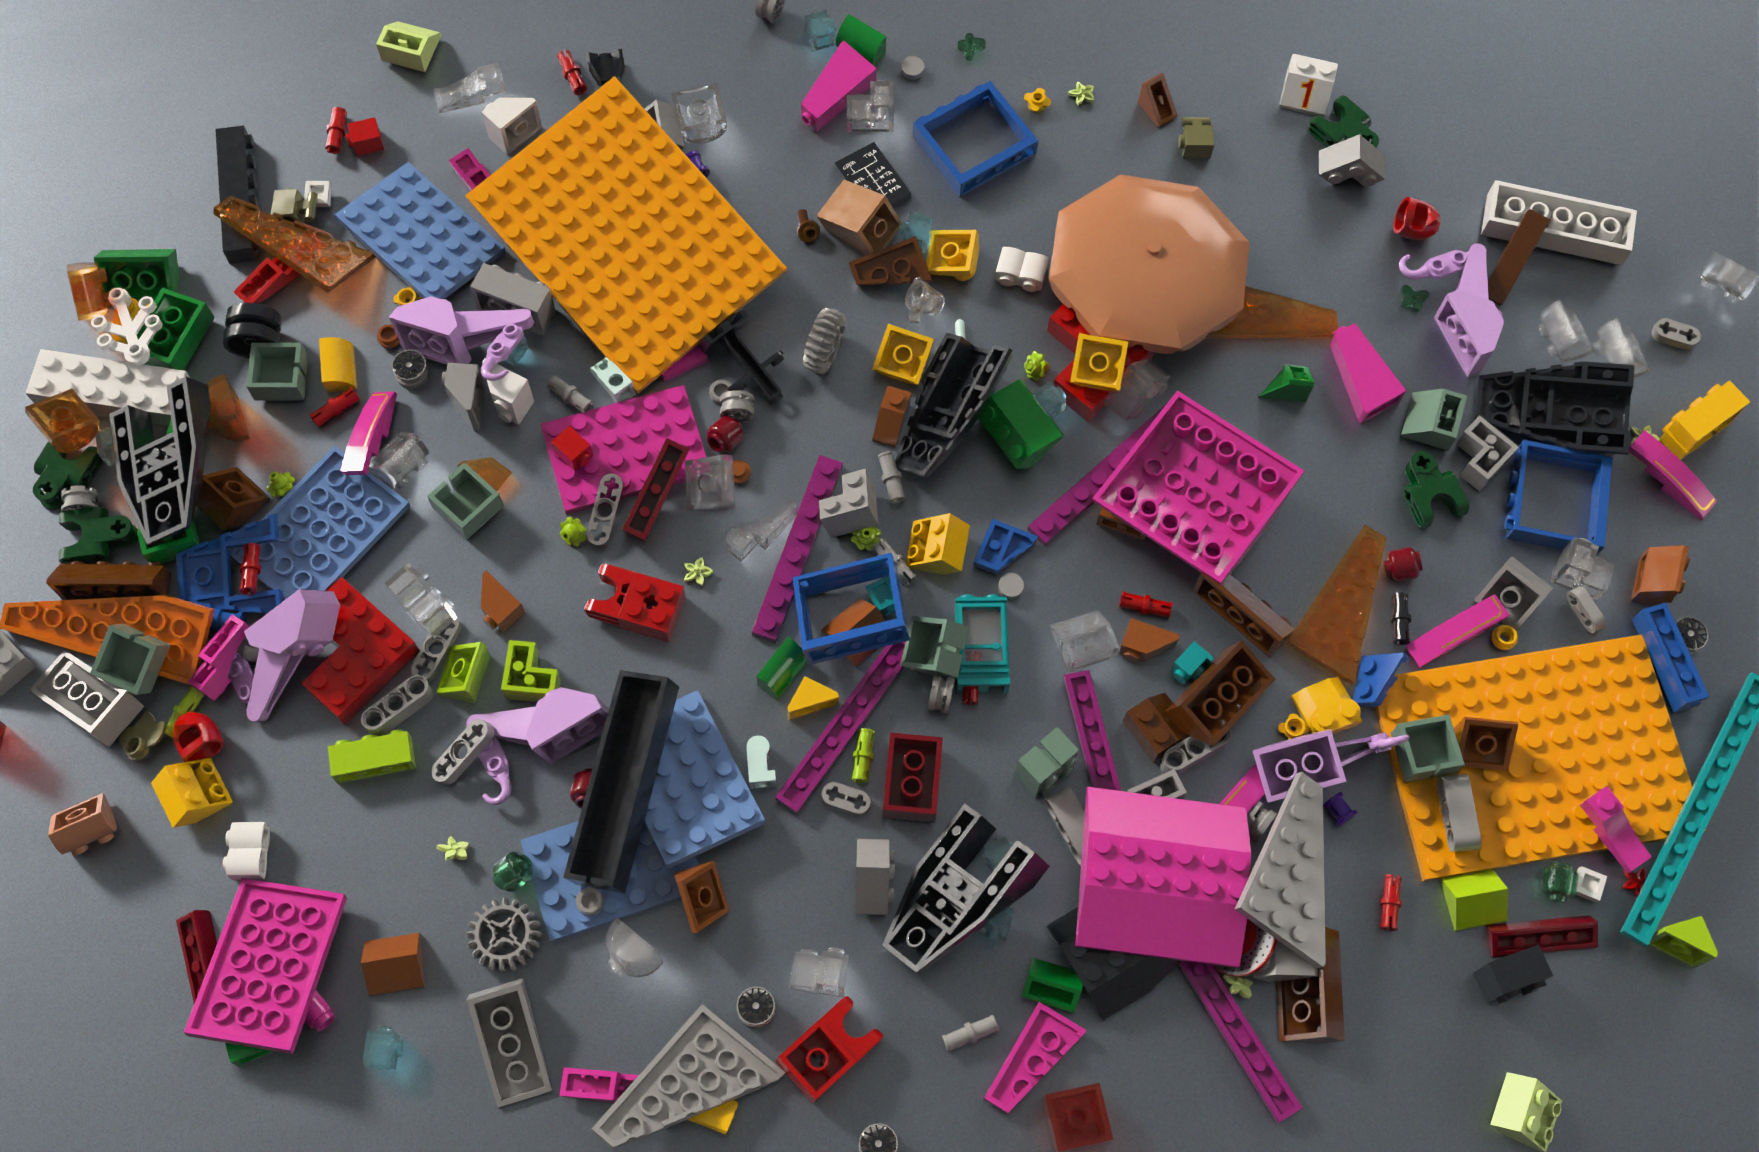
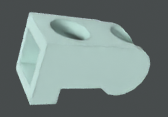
M607 357L590 368L594 378L602 385L615 403L629 400L636 395L633 382Z
M758 735L753 736L747 742L750 789L776 787L775 770L768 771L767 760L770 757L769 742L765 737Z

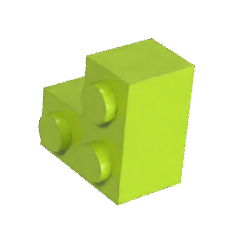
M509 640L501 686L505 699L538 702L549 691L560 688L561 677L557 669L537 668L539 650L535 642Z

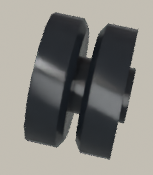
M239 303L228 307L225 314L226 329L223 334L224 348L232 354L250 359L251 343H280L281 314L269 306L257 303Z

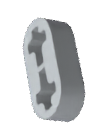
M1666 318L1657 321L1651 330L1652 337L1656 341L1682 350H1692L1701 339V334L1697 328ZM1662 327L1665 328V332L1667 334L1663 333V329H1661Z
M1579 586L1567 592L1566 596L1570 607L1588 632L1593 634L1606 627L1604 615L1585 588Z
M836 782L828 783L822 790V801L831 809L856 817L864 816L870 810L871 800L864 791ZM833 790H837L838 796L845 799L835 798L834 801H830L827 792L832 793ZM858 798H862L863 804L866 806H860L859 810L855 809V804L849 802L848 799L857 801Z

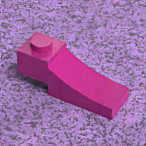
M234 615L230 616L198 656L205 662L188 681L213 701L225 691L227 685L231 682L228 675L233 658L246 636L244 631L250 627Z
M1608 786L1580 804V807L1595 824V833L1627 873H1630L1652 857L1631 827L1623 811L1624 806Z

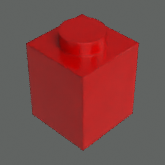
M375 117L347 124L349 133L345 134L349 148L353 147L357 156L385 150Z
M570 425L551 441L554 453L574 471L580 466L584 467L593 456L591 445Z

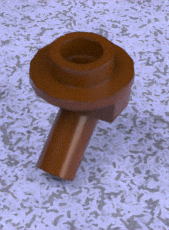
M806 209L799 210L800 225H797L796 228L797 235L803 242H812L819 236L820 226L814 220L808 219Z

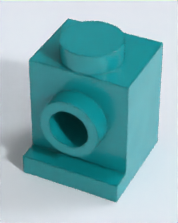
M1194 641L1174 662L1171 672H1173V676L1178 682L1187 684L1191 678L1196 680L1212 663L1214 657Z

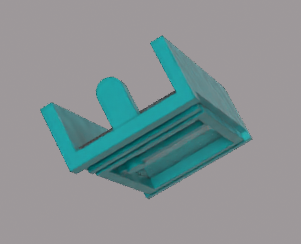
M965 594L955 597L954 621L969 627L964 650L960 649L959 653L963 656L958 678H956L957 693H962L963 686H978L979 692H987L989 686H1003V693H1009L1007 597H1000L997 594H990L986 597H975L974 595Z

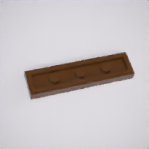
M1529 208L1526 210L1488 278L1489 300L1500 306L1503 305L1548 225L1549 218Z

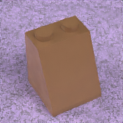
M847 180L842 181L817 214V218L828 232L865 255L886 248L903 226L901 219L885 195Z

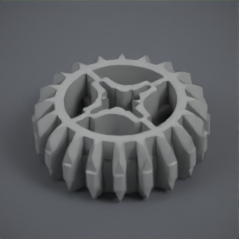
M829 308L821 310L813 327H811L804 350L803 365L806 369L816 374L824 375L832 367L845 333V314Z
M503 898L502 905H499L498 901L493 899V907L489 909L486 904H483L482 908L485 912L482 915L479 912L474 913L478 922L470 921L468 924L475 931L466 933L469 939H474L467 946L469 949H475L472 956L474 959L480 958L479 964L481 966L489 963L488 968L490 971H494L498 964L499 970L502 973L506 971L507 964H509L512 971H515V962L519 961L522 966H525L526 961L523 957L527 955L529 958H533L535 955L530 948L536 949L540 946L533 939L542 937L541 932L535 930L541 924L539 921L534 920L536 917L534 911L528 912L529 906L526 903L519 907L520 902L518 899H514L510 906L508 898ZM502 915H513L512 918L508 917L502 923L493 921V919ZM521 920L524 922L526 930L523 942H520L516 937V931L519 928L518 924ZM486 927L492 932V939L487 950L483 944V934ZM496 929L500 932H508L513 941L505 937L501 938ZM506 947L515 949L514 952L507 955H495L496 952L500 953Z

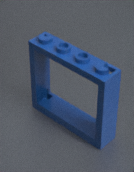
M991 81L976 86L965 95H959L953 102L938 107L933 113L922 116L913 123V138L959 197L1037 153L1038 139ZM989 100L1020 139V142L961 174L929 132L980 103Z
M1523 440L1511 457V462L1514 463V470L1510 473L1509 484L1512 485V491L1508 494L1506 506L1510 507L1509 515L1506 516L1504 522V529H1507L1506 539L1596 557L1605 548L1613 457ZM1526 459L1594 472L1588 539L1519 526Z
M892 553L793 577L802 651L809 665L910 640L898 568ZM890 576L897 619L813 639L808 596Z

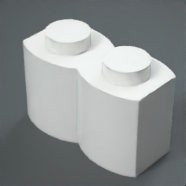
M1003 247L996 269L995 280L1004 286L1019 285L1029 292L1042 291L1049 266V257L1038 253L1024 252L1017 248Z
M235 822L231 824L230 830L226 832V845L229 846L228 855L223 859V871L231 880H241L242 878L253 880L265 879L267 852L270 841V827L265 822Z

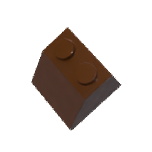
M233 467L203 475L202 487L196 506L219 528L225 531L242 526L269 502L270 497L238 467Z
M1166 693L1145 699L1128 710L1123 719L1124 724L1153 763L1162 758L1169 748L1190 737V735L1181 732L1165 713L1173 704Z

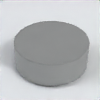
M916 56L905 58L901 65L902 75L909 80L921 78L924 74L923 60Z
M717 380L712 383L709 393L713 403L722 406L720 396L728 392L727 388L732 385L729 381Z
M1015 573L1003 575L998 584L1000 595L1007 597L1008 600H1014L1021 596L1024 589L1023 579Z
M588 887L578 893L576 905L583 915L595 916L603 909L604 898L598 889Z

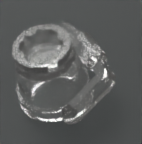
M920 277L914 278L906 294L905 304L910 309V322L919 323L922 313L932 316L938 315L945 304L944 294L931 287L927 282L922 281Z

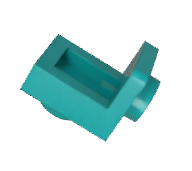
M889 576L865 586L873 605L878 608L881 614L885 613L887 616L896 612Z

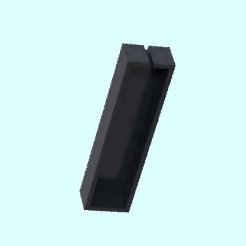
M623 670L619 671L563 878L576 885L601 888L623 894L626 892L679 691V686L670 678Z

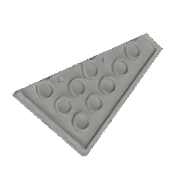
M1303 772L1295 775L1235 910L1318 969L1323 968L1326 963L1323 787Z
M702 1004L594 1125L591 1133L613 1151L780 1081L784 1077L785 1071Z

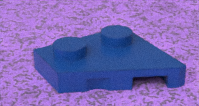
M1404 652L1361 656L1353 698L1359 707L1381 706L1388 690L1397 680V677L1394 676L1402 662L1407 664L1409 656Z

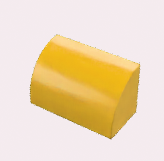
M319 338L322 383L327 393L346 391L349 387L353 390L357 389L354 345L342 338Z

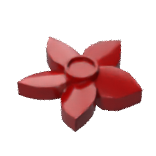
M1645 868L1638 870L1636 874L1633 871L1627 873L1624 870L1629 881L1624 883L1622 889H1633L1634 894L1638 897L1646 881Z

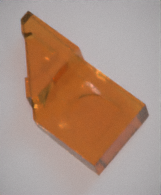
M492 457L462 461L457 465L459 467L465 462L496 491L499 490L512 473Z

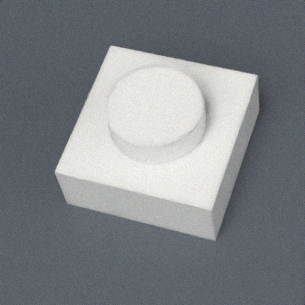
M306 181L304 200H307L309 192H315L318 194L316 207H330L332 184L330 181Z
M1581 866L1577 870L1571 893L1597 903L1601 900L1607 876Z

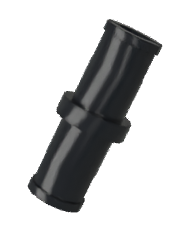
M1404 592L1392 594L1393 614L1390 617V621L1393 624V643L1397 645H1407L1410 643L1409 623L1412 620L1408 610L1409 595Z

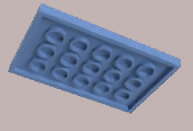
M409 162L335 214L337 222L423 299L430 296L439 299L447 298L476 276L483 263L490 265L506 253L505 247Z
M336 445L262 519L268 518L271 514L278 517L279 541L259 544L261 546L259 557L261 573L257 579L271 590H282L283 600H286L299 589L328 591L341 577H344L410 508L407 500L368 471V475H344L340 470L345 452ZM244 546L233 548L230 551V557L238 564L243 563Z
M698 690L677 699L675 702L644 820L667 869L765 824V819Z
M578 821L520 840L551 943L681 900L674 873L699 865L695 856L667 869L644 823L625 894L598 888L604 898L603 909L595 916H585L577 908L576 897L581 890L588 887L576 885L563 878Z

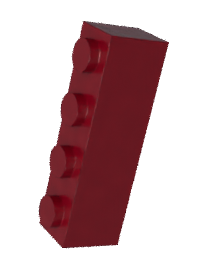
M666 438L622 528L623 532L646 542L690 450L689 448Z

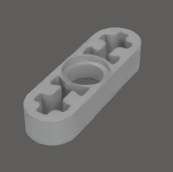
M607 474L600 481L587 529V538L595 546L606 544L611 535L623 490V482L616 474ZM611 479H614L615 484L619 486L618 489H613L611 497H616L615 502L608 498H600L601 494L607 496L608 487L604 486L605 482L609 483ZM602 503H608L612 506L613 511L610 516L602 517L598 514V506ZM595 518L602 522L610 521L609 526L603 524L602 533L606 534L605 538H600L599 541H595V536L591 535L592 531H597L599 525L598 522L594 523Z
M442 614L435 622L412 664L411 672L413 676H421L419 669H424L428 664L425 658L427 656L430 659L427 666L430 672L428 674L423 673L422 676L428 683L436 678L450 652L451 646L454 645L461 632V624L454 614ZM452 621L454 628H448L445 633L444 623L449 624ZM443 634H444V635L446 636V638L448 639L447 641H446L443 637H441V636H443ZM439 642L443 644L441 653L431 654L429 652V648L433 643Z
M481 719L472 721L434 763L432 767L433 779L446 785L454 783L492 741L494 737V727L492 724ZM480 728H482L481 731H482V733H483L481 737H479V735H480L479 729H480ZM466 745L468 752L464 758L460 759L458 752L462 746ZM445 767H447V768H446V772H447V775H446V776H444V774H445L444 768H445Z

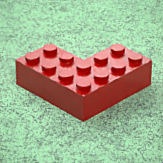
M1063 304L1049 318L1047 332L1075 354L1079 333L1090 335L1078 321L1075 310L1067 308ZM1138 344L1133 347H1127L1120 390L1152 359L1153 352L1145 350L1142 345ZM1073 360L1054 379L1052 393L1084 420L1089 422L1119 391H1105L1070 383L1074 364Z
M341 577L328 590L335 593L340 604L332 640L337 649L302 682V685L311 696L345 726L418 655L420 650L407 634Z

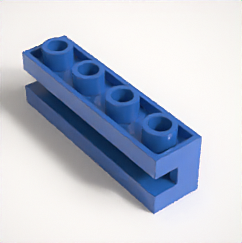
M1667 603L1642 609L1632 621L1638 635L1642 634L1653 668L1673 712L1676 713L1700 705L1701 701L1706 700L1710 696Z

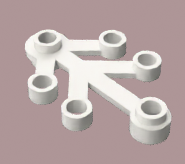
M114 288L109 292L108 299L114 309L118 311L122 326L108 322L103 315L95 316L91 320V325L97 332H107L126 338L128 344L114 341L111 335L107 333L97 338V344L104 351L112 350L124 354L125 359L131 364L143 365L150 358L148 344L163 325L157 315H150V313L155 311L156 303L149 296L141 298L138 303L141 309L132 321L128 310L132 302L130 295L125 289ZM145 323L147 329L138 340L137 334Z

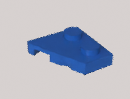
M992 519L973 565L997 575L1033 546L1038 536Z

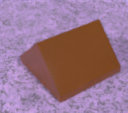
M858 598L821 629V632L828 636L885 622V619L876 606ZM877 649L845 657L856 668Z
M1463 717L1454 727L1465 764L1463 767L1508 771L1519 725L1518 722Z
M709 861L674 873L692 933L699 932L730 911L715 861Z
M420 933L364 941L361 966L369 996L425 988Z

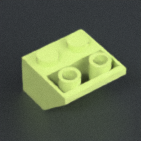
M397 21L384 26L376 45L382 61L425 72L442 35L440 32Z
M1507 1072L1490 1125L1504 1136L1538 1151L1546 1152L1548 1145L1553 1139V1129L1556 1119L1561 1113L1562 1100L1538 1079Z

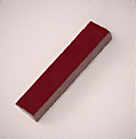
M193 910L176 920L194 1004L217 946L209 910Z
M1590 915L1486 925L1492 957L1508 956L1536 945H1540L1542 952L1598 947V921Z

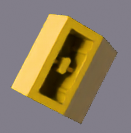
M951 513L913 521L905 564L912 570L941 575L962 572L970 525Z
M211 758L166 765L151 782L173 828L198 823L233 803Z

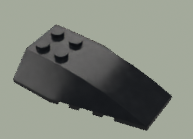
M950 333L945 334L921 382L924 385L922 394H917L915 414L909 417L907 423L910 427L908 435L903 436L895 459L897 469L927 478L947 459L976 423L990 401L1012 359V349L993 344L991 349L974 346L962 336Z
M1582 361L1574 362V365L1562 366L1561 364L1552 365L1550 368L1540 370L1530 368L1526 369L1525 372L1513 373V371L1479 375L1475 420L1480 415L1494 427L1574 451L1628 455L1630 400L1634 383L1635 365Z
M1078 907L1046 926L1057 946L1063 951L1082 982L1103 1021L1149 994L1181 961L1075 947Z

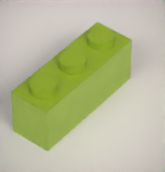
M392 730L388 732V735H366L362 737V740L352 742L351 740H340L335 742V745L328 746L331 777L337 784L416 769L413 739L408 731Z

